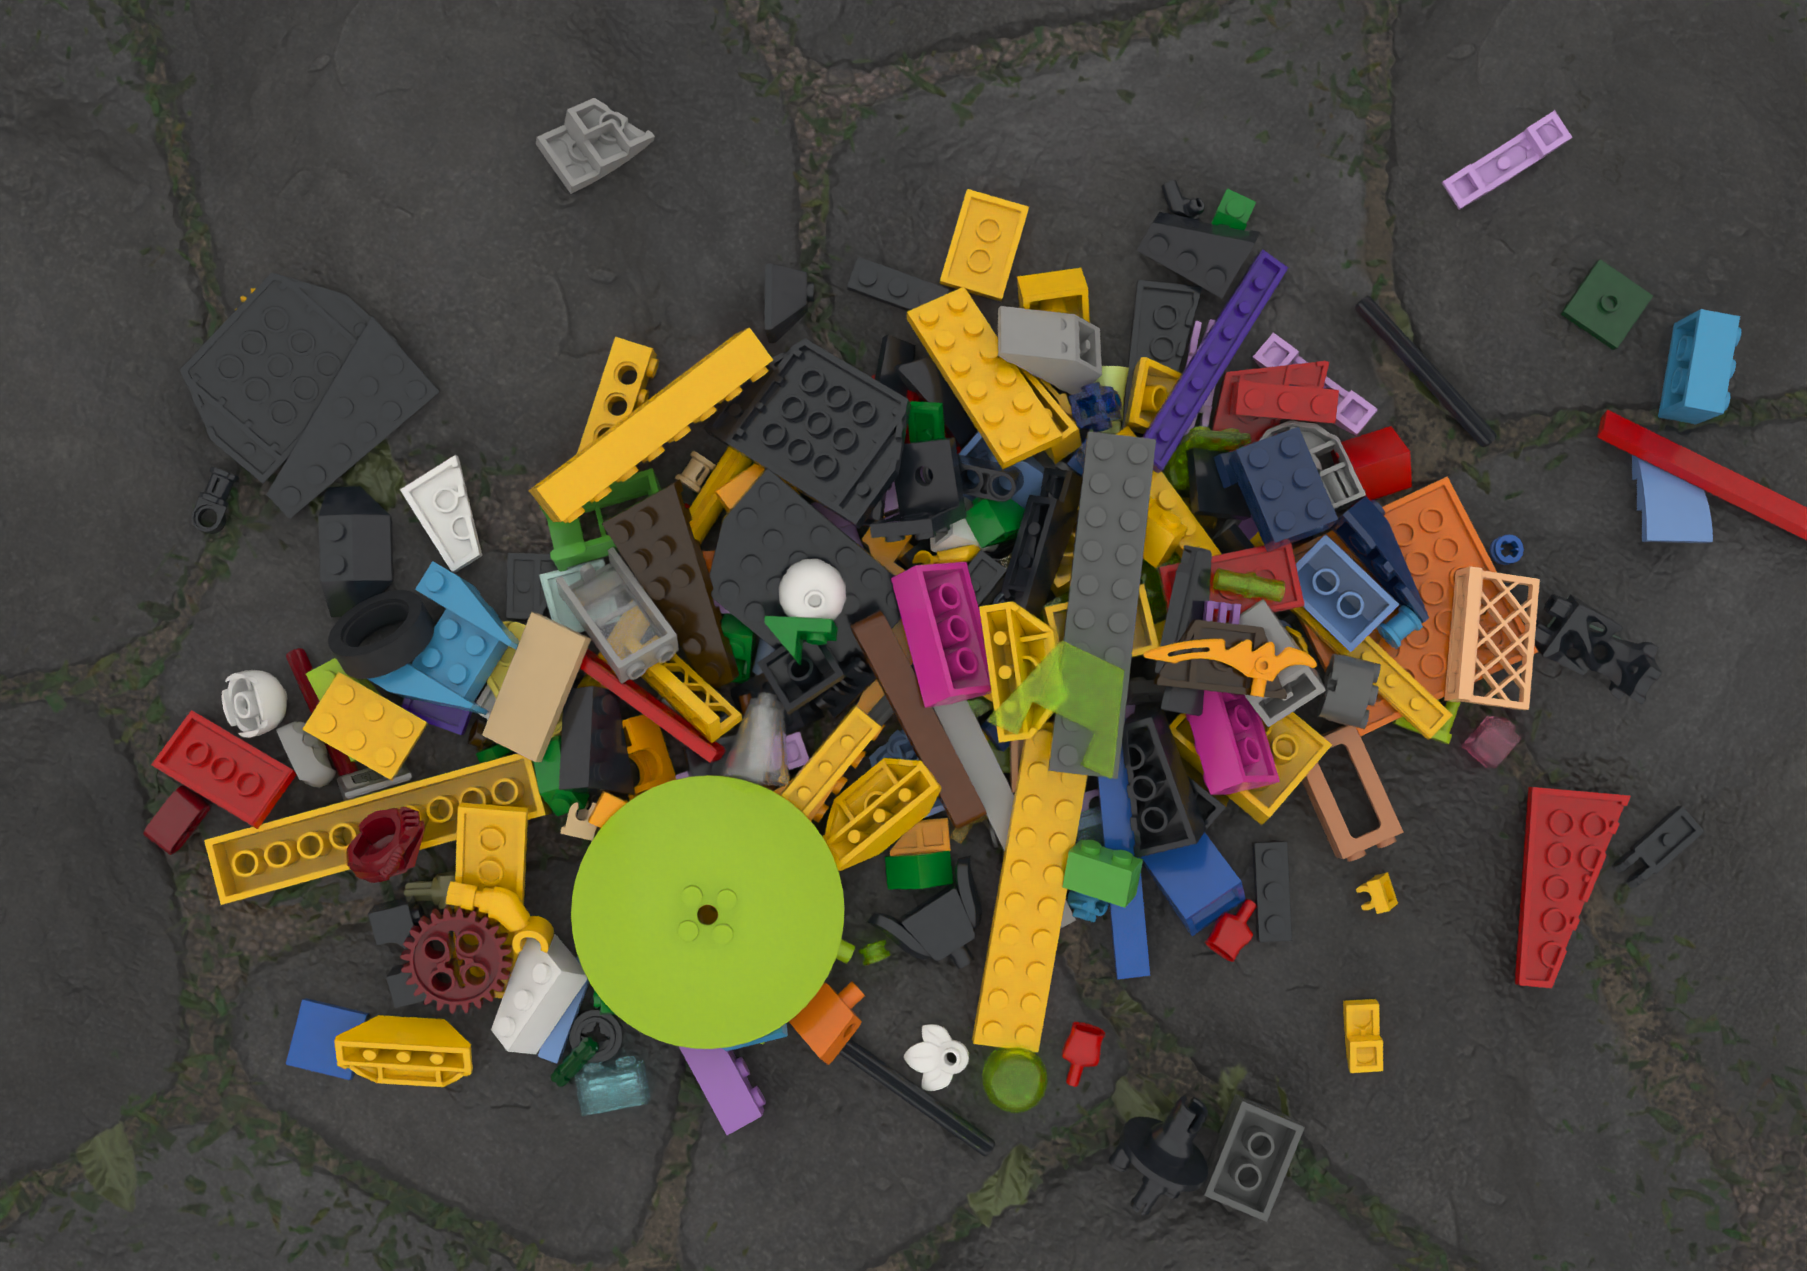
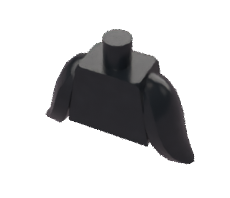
M971 855L958 858L955 867L956 888L952 883L901 916V922L890 915L874 912L866 923L880 929L897 946L912 957L922 960L934 958L938 962L949 955L958 969L967 966L975 958L966 944L976 937L974 931L980 925L982 918L981 900L971 871Z

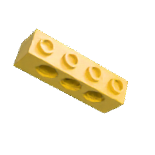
M615 337L578 452L648 400L649 390H646L649 377H655L659 366V360L656 359L657 355L653 348ZM630 370L636 371L637 379L634 383L625 385L621 382L622 375ZM618 401L626 402L627 409L624 414L619 416L612 415L611 409L614 403Z

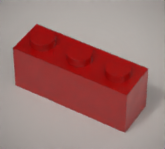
M1236 381L1233 382L1230 415L1335 424L1339 390Z

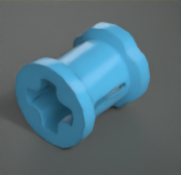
M1402 605L1398 609L1399 613L1386 624L1381 623L1377 626V630L1382 638L1395 649L1401 646V641L1412 631H1419L1423 627L1418 616L1405 605Z

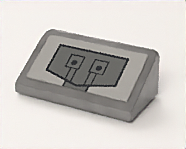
M403 763L393 781L371 768H366L337 778L343 801H347L407 783L411 780L412 776L405 763Z

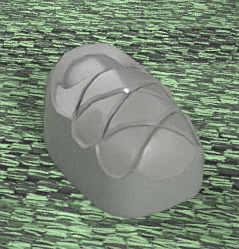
M301 721L292 722L276 729L299 780L312 787L321 788L334 779L336 770L331 767L327 757L326 745L320 739L302 730L306 723Z

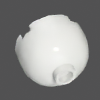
M805 559L791 565L783 576L779 585V601L788 617L822 618L834 621L842 612L846 601V585L839 571L830 564L819 559Z
M245 670L233 673L227 677L225 682H230L228 689L222 690L223 710L231 727L237 725L243 731L238 733L239 735L248 738L259 736L276 728L282 722L287 708V693L273 675L260 670Z

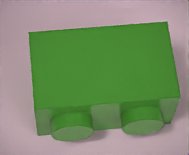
M1080 840L1069 850L1062 887L1126 908L1136 896L1143 859L1134 857L1132 853L1125 850H1112L1102 847L1099 842L1094 840Z

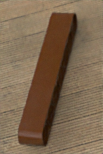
M879 610L851 625L852 633L916 756L930 770L942 787L938 798L955 829L959 830L987 815L932 707L925 708L918 679L884 614Z

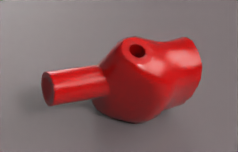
M1245 899L1236 915L1223 912L1216 920L1212 933L1205 941V944L1222 958L1234 962L1239 951L1253 937V932L1246 923L1257 905L1253 901Z
M1083 1022L1072 1023L1070 1034L1062 1049V1058L1071 1063L1066 1079L1068 1085L1077 1087L1084 1067H1095L1098 1065L1101 1043L1106 1035L1101 1028Z

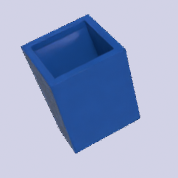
M1205 832L1197 844L1141 857L1143 865L1191 936H1194L1216 921L1223 912H1229L1246 899L1242 881Z

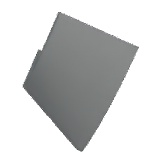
M592 98L567 109L564 125L537 136L536 145L570 194L601 179L629 161L652 143L655 136L649 130L645 133L628 123L627 117L619 112L610 110L607 105L596 98Z

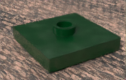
M1599 259L1595 262L1560 314L1612 350H1615L1624 340L1653 295Z

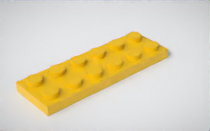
M965 287L907 311V321L1002 469L1061 443V432L1018 367L998 356V337Z
M474 803L459 804L457 813L455 882L478 886L480 891H483L484 888L494 889L495 886H500L516 893L524 904L528 808ZM454 906V912H457L459 906ZM478 908L477 916L482 918L486 913L479 912ZM465 909V913L470 914L472 911ZM489 918L487 923L492 925L498 921L494 918ZM500 924L497 933H508L507 940L502 944L512 945L516 932H510ZM453 932V943L455 945L456 936L455 932ZM472 934L463 935V939L467 944H479L476 936ZM455 947V951H454V953H453V958H456V959L458 960V965H459L458 968L460 969V965H461L463 959H458V958H457V955H456V947ZM513 948L511 953L506 955L513 959L512 966L505 968L511 972L508 980H501L505 984L501 992L494 990V998H503L519 955V953H515ZM472 966L469 968L472 975L476 977L485 976V972L481 967ZM459 970V984L465 986Z

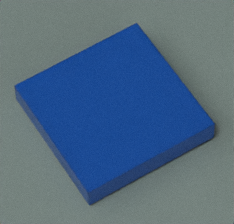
M308 998L302 999L286 1065L347 1080L353 1079L355 1072L349 1068L343 1069L337 1066L334 1040L337 1035L368 1021L370 1013Z

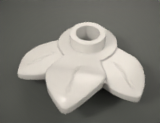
M935 1024L923 1025L922 1038L924 1042L911 1046L904 1054V1060L911 1068L923 1073L922 1089L936 1091L948 1086L953 1075L960 1073L967 1067L969 1052L964 1044L957 1040H952L944 1027ZM948 1052H952L956 1055V1063H951L948 1061Z

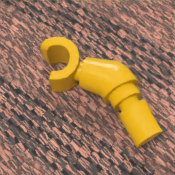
M450 881L446 904L472 911L475 907H478L479 912L488 913L489 918L496 919L510 932L515 931L516 934L512 945L516 954L522 951L527 940L526 937H532L539 941L541 951L548 952L554 937V929L551 923L540 916H530L516 893L500 886H495L494 889L484 888L483 891H480L478 886Z

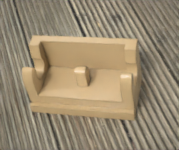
M587 801L585 809L579 810L578 816L579 803H574L569 809L566 826L561 828L560 834L593 841L601 829L588 822L596 803L593 802L590 809H587L589 807V801Z

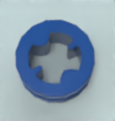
M1509 534L1493 540L1489 551L1493 561L1501 565H1508L1520 560L1524 548L1523 543L1518 537ZM1510 543L1513 546V549L1510 550V552H1513V555L1503 556L1501 550H1504V548L1500 547L1501 544Z

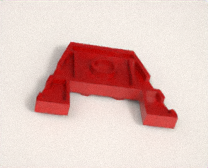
M1319 361L1224 372L1210 437L1235 451L1241 447L1258 442L1268 429L1280 425L1281 419L1230 415L1233 382L1245 381L1323 389L1329 362Z

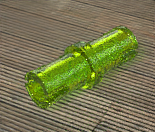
M1217 568L1213 579V589L1242 594V597L1247 599L1259 597L1281 602L1285 593V581L1263 578L1250 571H1247L1245 574Z

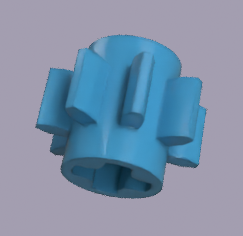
M1072 890L1068 894V905L1074 910L1073 917L1095 922L1096 915L1102 916L1108 909L1109 902Z

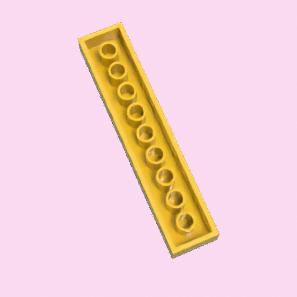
M517 753L264 823L258 829L250 827L206 839L204 842L220 904L223 905L351 870L347 866V848L351 841L360 833L358 825L364 818L375 811L390 808L400 809L403 806L419 811L420 821H424L425 827L419 849L423 850L457 840V813L460 803L528 808V820L552 814V809L539 794L533 761Z

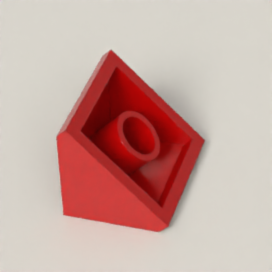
M1392 426L1341 442L1370 501L1412 487L1410 450ZM1332 449L1330 452L1334 464L1337 465L1340 463L1338 460L1339 455Z

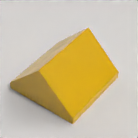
M1141 357L1134 370L1124 428L1129 426L1133 432L1144 434L1182 373L1147 357Z

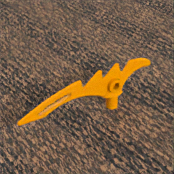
M1202 639L1161 646L1145 651L1143 654L1145 658L1170 663H1178L1190 659H1210L1223 662L1236 668L1247 677L1253 678L1250 695L1263 698L1266 682H1273L1277 674L1283 669L1293 665H1305L1311 668L1317 666L1312 656L1292 647L1285 648L1276 656L1273 642H1268L1257 650L1251 651L1252 641L1249 639L1229 650L1225 649V641L1223 639ZM1209 648L1208 652L1168 656L1169 652L1183 649Z

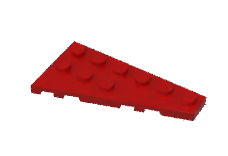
M1528 787L1515 984L1543 988L1553 987L1567 953L1566 947L1573 930L1576 931L1580 921L1578 918L1585 902H1588L1607 856L1605 853L1612 835L1616 834L1620 824L1618 820L1631 796Z

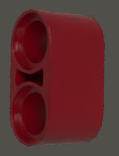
M182 785L166 800L145 828L143 835L169 855H173L196 830L208 814L211 805Z

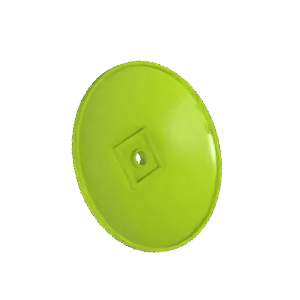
M711 775L686 777L658 785L636 796L611 816L598 831L582 859L575 879L571 907L572 934L582 969L591 986L601 1000L628 1025L647 1036L675 1046L694 1049L732 1047L751 1042L777 1030L805 1008L820 990L835 962L841 943L844 926L843 888L835 860L824 838L804 813L787 799L759 784L743 779ZM703 905L714 906L718 912L716 921L711 924L702 923L698 918L699 908Z

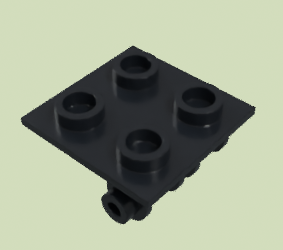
M863 653L840 662L846 677L814 699V703L820 709L827 707L834 719L876 680Z

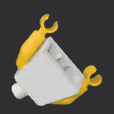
M964 496L965 508L967 511L970 508H972L973 505L971 503L972 501ZM964 518L951 524L950 530L936 533V537L930 538L931 551L936 552L937 555L932 556L928 551L921 550L916 553L912 563H923L924 565L955 562L968 563L975 558L980 550L983 552H993L999 544L981 548Z

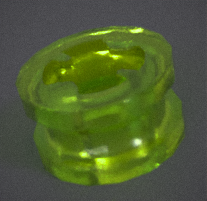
M885 939L858 949L859 954L864 955V960L862 961L864 966L891 956L890 951L885 949V944H887Z

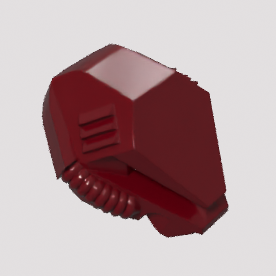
M405 806L400 809L390 808L375 811L364 818L358 825L360 833L351 841L346 851L347 866L358 878L370 883L390 880V877L405 873L407 869L415 867L425 831L424 821H420L419 811Z

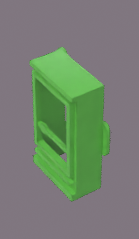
M653 468L635 473L624 482H613L609 485L612 491L598 502L590 503L588 501L582 506L585 510L584 513L596 511L602 536L600 538L585 542L579 517L571 523H564L563 521L553 522L540 506L547 518L554 548L550 552V557L560 572L568 570L567 567L608 556V550L614 547L617 553L620 552L611 537L606 534V530L602 525L604 521L600 508L645 495L650 496L661 490Z

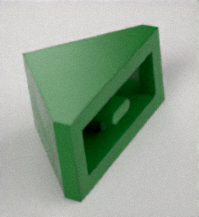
M950 851L885 856L888 889H923L953 883Z

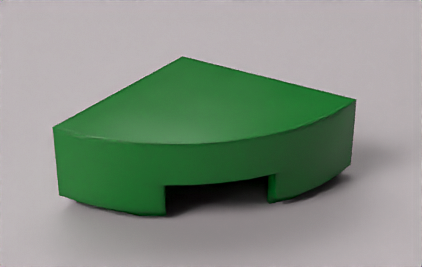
M494 743L490 747L477 752L476 756L481 764L499 759L512 750Z

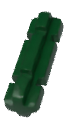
M585 1037L579 1043V1046L575 1047L562 1061L563 1063L557 1066L551 1074V1081L555 1082L558 1087L565 1086L570 1081V1078H573L587 1061L596 1054V1051L599 1049L598 1042L593 1041L591 1037Z

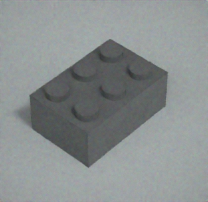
M1235 1094L1207 1163L1208 1176L1199 1189L1206 1197L1267 1222L1305 1127L1297 1119Z

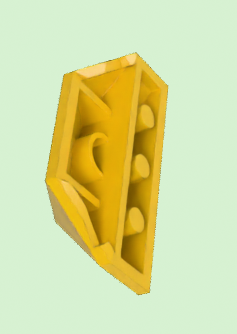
M1013 601L980 606L999 743L1034 738L1065 699L1056 632Z
M883 758L834 799L823 838L833 855L838 871L879 855L930 813L942 787L922 761Z
M378 1015L337 1035L334 1040L337 1066L343 1069L349 1068L357 1075L375 1083L445 1087L463 1076L470 1075L473 1070L471 1044L445 1019Z

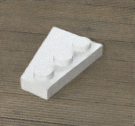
M454 455L400 489L451 572H458L482 556L464 477L457 455Z

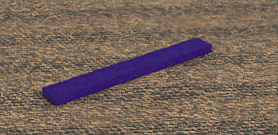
M1263 249L1256 255L1142 437L1156 439L1153 470L1157 473H1160L1166 466L1288 269L1287 266Z

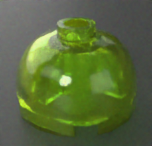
M1020 1047L999 1048L992 1052L984 1064L982 1074L983 1089L990 1102L999 1109L1011 1113L1026 1112L1037 1106L1045 1095L1048 1084L1047 1069L1040 1056L1029 1049Z

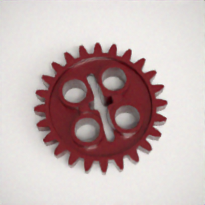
M447 904L443 915L434 908L430 913L431 920L423 915L418 921L420 927L413 925L409 931L413 937H407L403 943L408 950H404L400 958L410 962L404 964L401 971L412 973L408 977L406 985L416 983L418 986L413 995L417 996L424 992L427 995L424 1004L427 1005L433 999L436 1000L437 1011H440L444 1004H449V1010L452 1014H454L457 1005H461L464 1012L468 1013L472 1002L480 1009L484 1003L483 997L492 1002L495 997L494 990L501 992L505 985L501 980H508L511 972L505 968L512 966L513 959L506 955L511 953L513 947L512 945L502 944L507 940L508 933L498 934L497 930L501 923L499 921L492 925L487 923L489 920L488 913L482 918L478 917V907H475L470 914L465 913V909H461V907L458 908L457 912L453 913L451 906ZM449 931H454V932H455V936H456L455 945H454V943H453V939H452L451 934L449 933ZM472 934L476 936L479 944H467L463 939V935ZM429 941H441L445 946V950H434L431 948ZM455 947L457 958L463 959L460 965V969L458 968V960L456 958H451L455 951ZM472 966L481 967L485 972V976L476 977L471 974L469 968ZM459 970L465 986L459 984ZM436 973H447L452 981L443 983L437 979Z

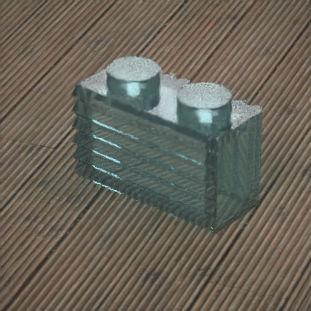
M627 1056L616 1059V1065L603 1067L602 1062L584 1065L583 1071L575 1076L581 1115L587 1116L648 1104L651 1100L644 1059L636 1061L635 1056Z

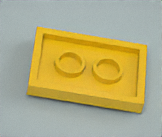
M967 189L940 284L955 289L965 287L969 293L1002 302L1029 207Z
M338 672L302 730L393 781L428 723Z

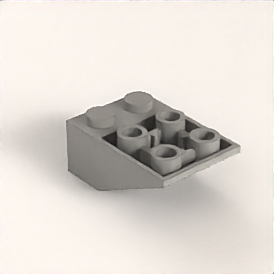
M1000 306L998 308V356L1028 371L1033 376L1049 382L1059 390L1078 397L1102 375L1100 328L1075 314Z
M1264 599L1240 614L1239 625L1264 628L1268 642L1274 643L1276 656L1287 647L1301 650ZM1293 665L1278 673L1282 688L1286 690L1287 699L1245 695L1268 727L1326 691L1315 668L1305 665Z

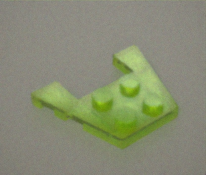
M1059 641L1017 689L989 716L987 722L1018 735L1031 704L1039 705L1095 732L1081 766L1111 779L1114 773L1124 670L1065 641Z

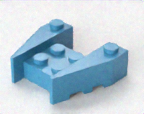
M432 561L415 589L446 608L434 627V634L430 643L414 659L413 663L409 662L391 673L369 678V680L386 691L403 698L486 715L488 710L474 701L507 647L510 646L516 650L520 641L504 625L498 614L487 604L474 585Z

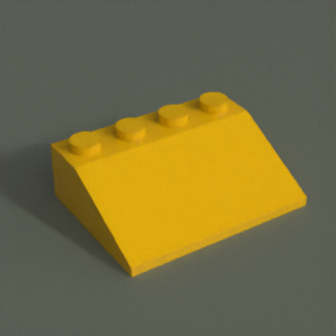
M1294 712L1270 727L1262 720L1280 782L1237 793L1225 794L1260 825H1263L1332 746L1329 741ZM1180 713L1169 725L1179 754L1204 775L1200 756L1195 750V739L1191 725L1185 713Z

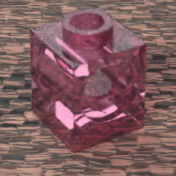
M1497 716L1486 717L1462 744V747L1485 768H1497L1522 738L1514 732L1516 727L1508 719L1502 716L1499 718Z

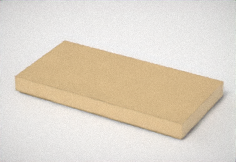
M531 612L482 735L534 762H542L591 638L541 614Z

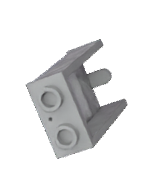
M612 547L608 550L610 563L595 571L591 563H587L580 569L581 579L568 586L563 577L560 576L556 578L560 597L571 609L622 684L629 679L639 678L649 667L656 663H664L670 660L679 651L677 634L620 555Z

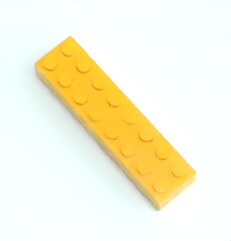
M750 327L734 334L528 491L553 522L563 521L564 523H571L585 512L582 507L588 501L590 503L598 502L612 491L609 485L615 481L617 483L620 481L624 482L637 473L639 470L635 465L641 461L643 463L652 461L665 451L662 446L667 441L668 443L676 442L691 431L688 426L690 423L694 422L696 424L699 421L706 420L717 411L714 406L718 402L722 404L724 399L729 402L743 391L740 387L741 384L749 378L752 382H755L769 371L766 365L773 361L772 357Z

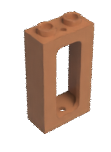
M1344 724L1321 734L1332 744L1330 748L1339 744H1343L1346 747L1379 820V827L1377 829L1353 838L1317 762L1303 778L1302 783L1335 856L1341 859L1347 858L1348 862L1365 856V849L1377 845L1378 848H1383L1396 842L1395 836L1404 832L1356 727Z

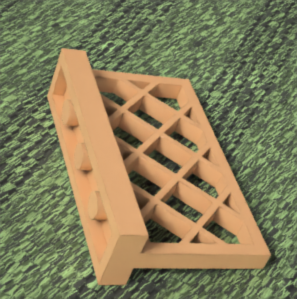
M1472 566L1456 571L1444 701L1529 710L1540 579L1483 571V568ZM1483 579L1492 580L1501 591L1490 601L1482 592ZM1518 584L1528 586V598L1521 605L1510 592ZM1503 596L1514 608V611L1504 619L1493 606ZM1486 610L1497 622V625L1488 633L1479 624L1480 615ZM1517 615L1525 623V632L1519 637L1515 635L1507 624ZM1500 629L1503 630L1512 642L1501 652L1490 638ZM1483 643L1486 644L1495 656L1484 666L1476 657L1477 648ZM1515 647L1523 656L1522 665L1516 670L1513 669L1504 657ZM1498 661L1509 674L1499 684L1495 682L1487 671ZM1481 675L1492 688L1484 697L1473 695L1474 681ZM1512 680L1520 689L1519 702L1510 701L1502 691V688ZM1496 694L1499 699L1492 698V697Z

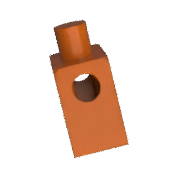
M853 981L838 994L825 982L808 1005L788 1022L816 1055L829 1065L860 1027L862 1021L851 1009L865 997V994Z

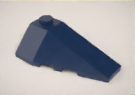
M1365 496L1339 517L1331 529L1382 588L1399 603V607L1402 605L1407 606L1418 616L1421 623H1424L1429 619L1428 613L1391 526L1384 517L1385 511L1377 501H1370Z

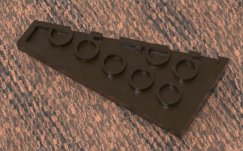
M679 479L603 522L602 525L645 592L677 634L679 645L699 676L713 689H716L735 680L740 674L729 638L725 637L720 624L722 615L719 606L715 607L711 592L714 590L700 542L693 536L689 523L692 521V516L689 508L684 506L681 496L683 487Z

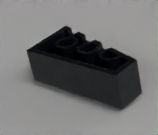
M1158 706L1132 713L1124 721L1122 747L1124 765L1127 768L1128 774L1127 793L1128 798H1130L1132 811L1130 821L1135 839V845L1133 846L1134 857L1138 858L1197 844L1206 831V827L1164 709Z

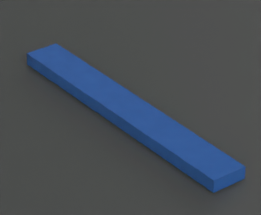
M1121 746L1118 779L1097 777L1103 845L1105 848L1112 850L1128 851L1134 856L1133 846L1135 845V839L1130 821L1132 811L1130 798H1128L1127 793L1128 774L1127 768L1124 765L1123 747ZM1140 873L1136 896L1126 908L1109 903L1117 979L1150 976Z

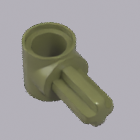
M456 871L437 874L433 881L408 882L404 890V896L414 895L416 901H433L439 909H444L447 905L446 897L450 881L455 882Z

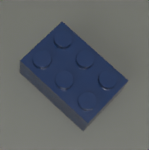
M1299 427L1236 449L1229 459L1267 552L1326 531L1338 521L1336 512Z

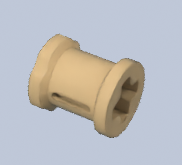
M692 451L690 454L691 460L683 472L676 475L675 479H680L682 484L699 494L701 491L700 486L716 465L699 453Z

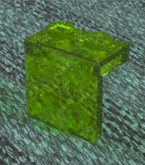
M1206 426L1194 427L1190 429L1188 434L1182 437L1181 442L1164 467L1165 477L1174 489L1190 490L1187 450L1195 447L1231 452L1250 443L1251 436L1249 433H1240L1238 429L1233 428L1222 431H1210V428Z

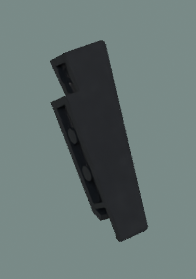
M1053 468L1044 469L1040 496L1029 495L1002 586V592L1006 600L1015 602L1038 619L1077 522L1082 477L1073 471Z
M1184 545L1181 563L1176 571L1160 647L1178 643L1192 620H1203L1204 603L1209 601L1212 561V552L1210 550ZM1157 660L1156 673H1159L1165 661ZM1166 686L1161 709L1200 716L1203 713L1204 690Z

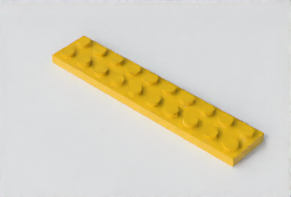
M1047 721L1034 738L1024 739L972 1036L973 1044L1031 1052L1039 1051L1067 889L1062 886L1068 853L1076 843L1087 775L1048 771L1054 724L1052 721Z

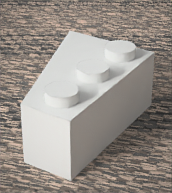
M554 934L547 953L541 951L539 941L532 937H526L527 940L524 947L519 952L491 1028L508 1052L537 1054L588 979L581 964L556 934Z

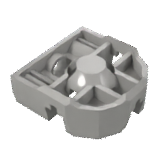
M1289 420L1268 429L1260 439L1263 440L1278 432H1285L1299 427L1335 512L1355 505L1366 496L1340 439L1336 435L1327 432L1318 424ZM1333 449L1335 453H1338L1340 463L1323 470L1317 457Z

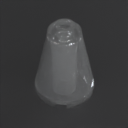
M758 693L757 698L750 699L723 767L722 776L743 779L767 786H785L789 784L784 706L781 702L777 701V695Z

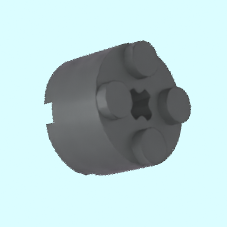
M1333 654L1323 681H1325L1324 687L1326 691L1320 694L1317 717L1365 729L1369 718V710L1366 708L1368 705L1374 706L1379 687L1373 685V683H1376L1378 680L1381 664L1341 654Z

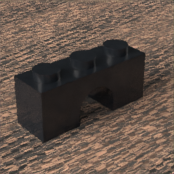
M414 895L376 904L368 913L377 945L396 943L405 950H408L403 943L407 937H413L409 931L413 925L420 927L418 921L423 915L425 916L421 904L417 905ZM431 940L429 941V944L431 948L434 949L433 942ZM404 964L393 966L386 976L395 1008L423 1002L427 996L424 992L417 996L413 995L418 985L416 983L406 985V981L412 973L401 971ZM441 972L436 973L437 979L443 982Z

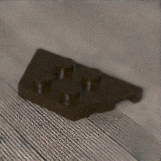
M1192 620L1178 641L1180 643L1202 639H1223L1225 641V649L1229 650L1249 639L1252 641L1251 651H1255L1268 643L1263 627L1204 620ZM1190 648L1173 651L1169 657L1194 652H1208L1209 648ZM1190 659L1178 663L1165 662L1154 679V685L1250 695L1253 678L1247 677L1236 668L1210 659ZM1278 674L1273 682H1266L1264 697L1287 699L1286 690L1282 688Z

